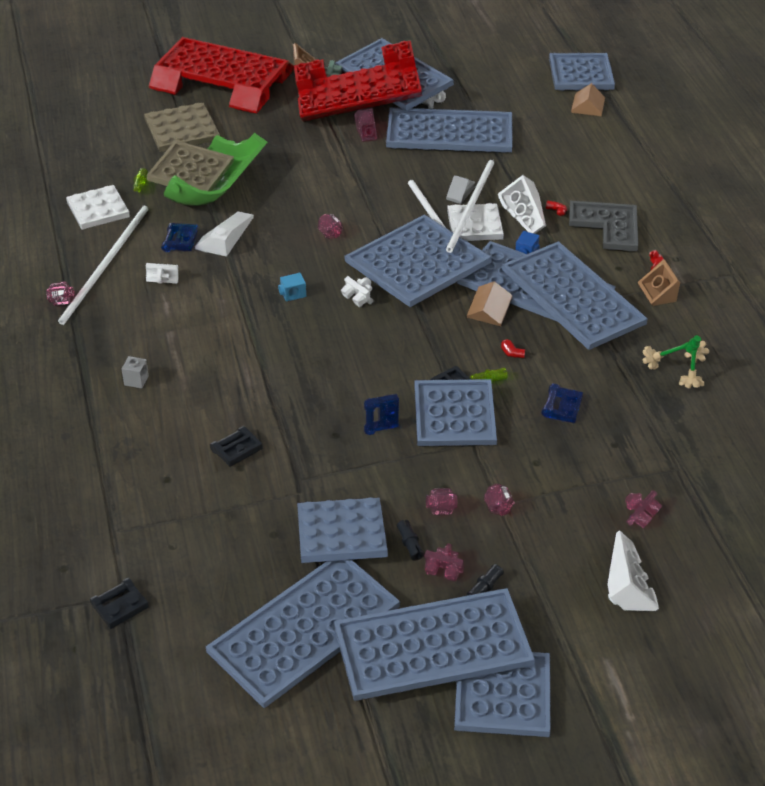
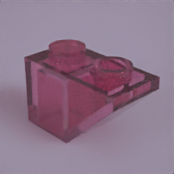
M373 109L357 110L354 115L361 141L377 140Z

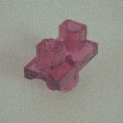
M654 490L644 500H642L640 493L628 494L625 499L627 509L635 510L626 521L630 526L633 522H636L644 528L652 519L644 510H647L652 516L660 510L662 505L654 499L657 495Z
M447 543L445 549L438 547L436 552L426 550L424 555L426 560L425 572L434 576L437 575L439 567L446 569L444 578L456 581L459 573L464 571V560L458 559L459 553L452 551V544Z

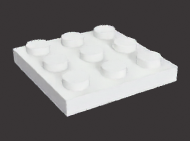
M114 185L66 197L67 203L81 230L130 217L129 211Z
M475 204L460 237L466 241L503 239V229L497 204ZM467 205L448 206L447 212L451 232L454 233Z

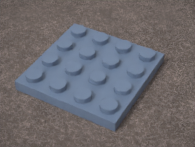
M549 53L555 90L577 91L582 90L591 83L598 90L614 89L615 83L607 53Z
M491 379L415 380L417 446L496 445L497 436Z
M380 498L297 503L301 563L387 557V544Z
M532 652L535 659L532 666L457 680L454 730L549 737L550 653Z

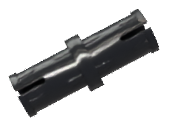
M405 519V523L404 520H401L397 523V528L402 536V543L407 547L411 559L415 561L417 558L419 560L424 556V552L418 543V535L413 532L409 520Z
M496 564L492 565L484 576L481 575L477 579V583L467 592V596L490 591L493 588V584L504 574L503 569Z

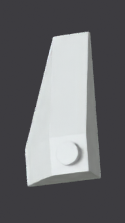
M522 175L498 193L502 206L528 232L536 234L546 226L540 196L533 181Z
M243 212L235 213L202 236L195 249L227 257L254 218L253 215Z
M619 530L616 533L608 578V597L614 605L618 604L623 610L656 611L659 609L656 594L653 588H648L646 580L649 578L639 565L641 560L634 543Z

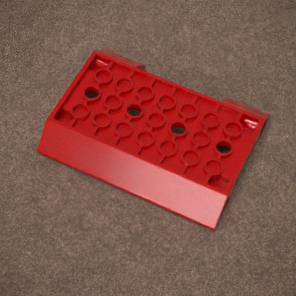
M182 37L154 65L149 88L169 94H177L183 87L182 77L233 89L229 107L257 114L270 98L269 87L274 81L276 83H283L294 70V65L288 60Z
M402 41L397 44H387L381 47L385 65H377L368 69L363 68L359 71L346 72L345 74L327 77L323 59L294 65L296 84L299 91L298 104L301 120L304 122L421 97L422 90L411 41Z

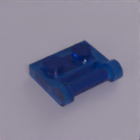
M170 223L167 227V236L161 245V249L164 252H169L170 250L192 251L198 226L195 224ZM178 232L176 240L172 241L174 234Z
M551 384L548 389L549 396L546 405L541 412L542 415L547 418L575 423L583 392L561 388L558 384ZM556 396L562 397L558 410L553 409Z
M397 394L364 401V409L366 410L365 434L373 435L379 430L399 427V398ZM378 407V421L374 422V410Z

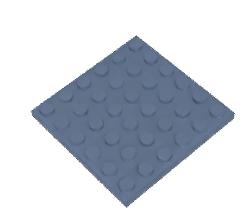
M423 215L345 255V262L407 306L412 307L490 264L491 256L459 237L453 251L448 253L446 248L453 232L428 216Z

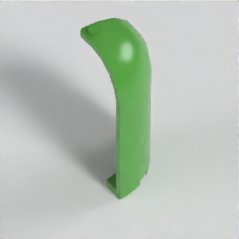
M256 133L249 139L241 141V143H235V141L226 140L216 135L208 149L233 156L234 162L212 191L200 190L187 184L179 177L173 176L166 187L164 197L182 205L199 206L215 201L228 191L264 148L267 141Z

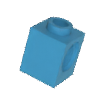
M301 273L280 277L278 289L280 295H283L286 301L306 297V283Z

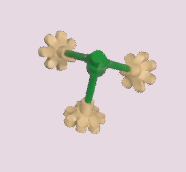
M695 335L689 342L663 352H656L651 346H646L643 350V355L646 356L643 358L644 364L649 363V369L655 370L658 368V362H660L663 356L685 349L687 351L685 357H691V369H689L688 376H681L679 385H685L687 388H691L692 385L693 387L704 386V381H702V377L696 376L695 363L697 359L701 362L705 361L704 354H709V349L704 348L706 342L701 341V337Z

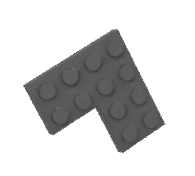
M570 201L569 226L603 228V249L638 250L637 205Z

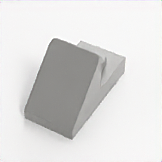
M455 175L446 200L462 204L475 188V182Z

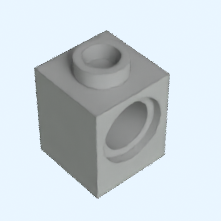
M128 356L122 367L125 386L143 388L149 377L146 359Z

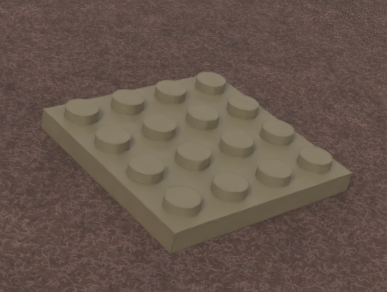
M195 103L193 105L168 108L144 114L145 121L160 152L167 151L175 140L197 145L212 142L216 135L220 136L204 103Z
M175 140L147 174V180L167 186L173 176H177L197 189L212 191L233 164L234 157Z

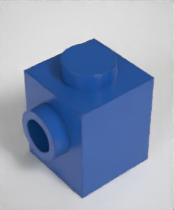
M523 231L516 241L515 250L525 254L539 250V235Z

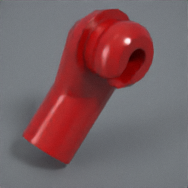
M547 200L546 209L556 210L559 216L566 214L567 207L565 205Z
M656 250L651 251L649 254L650 261L653 263L651 270L664 259Z
M508 339L502 341L501 348L507 356L525 357V349L516 348L512 341Z

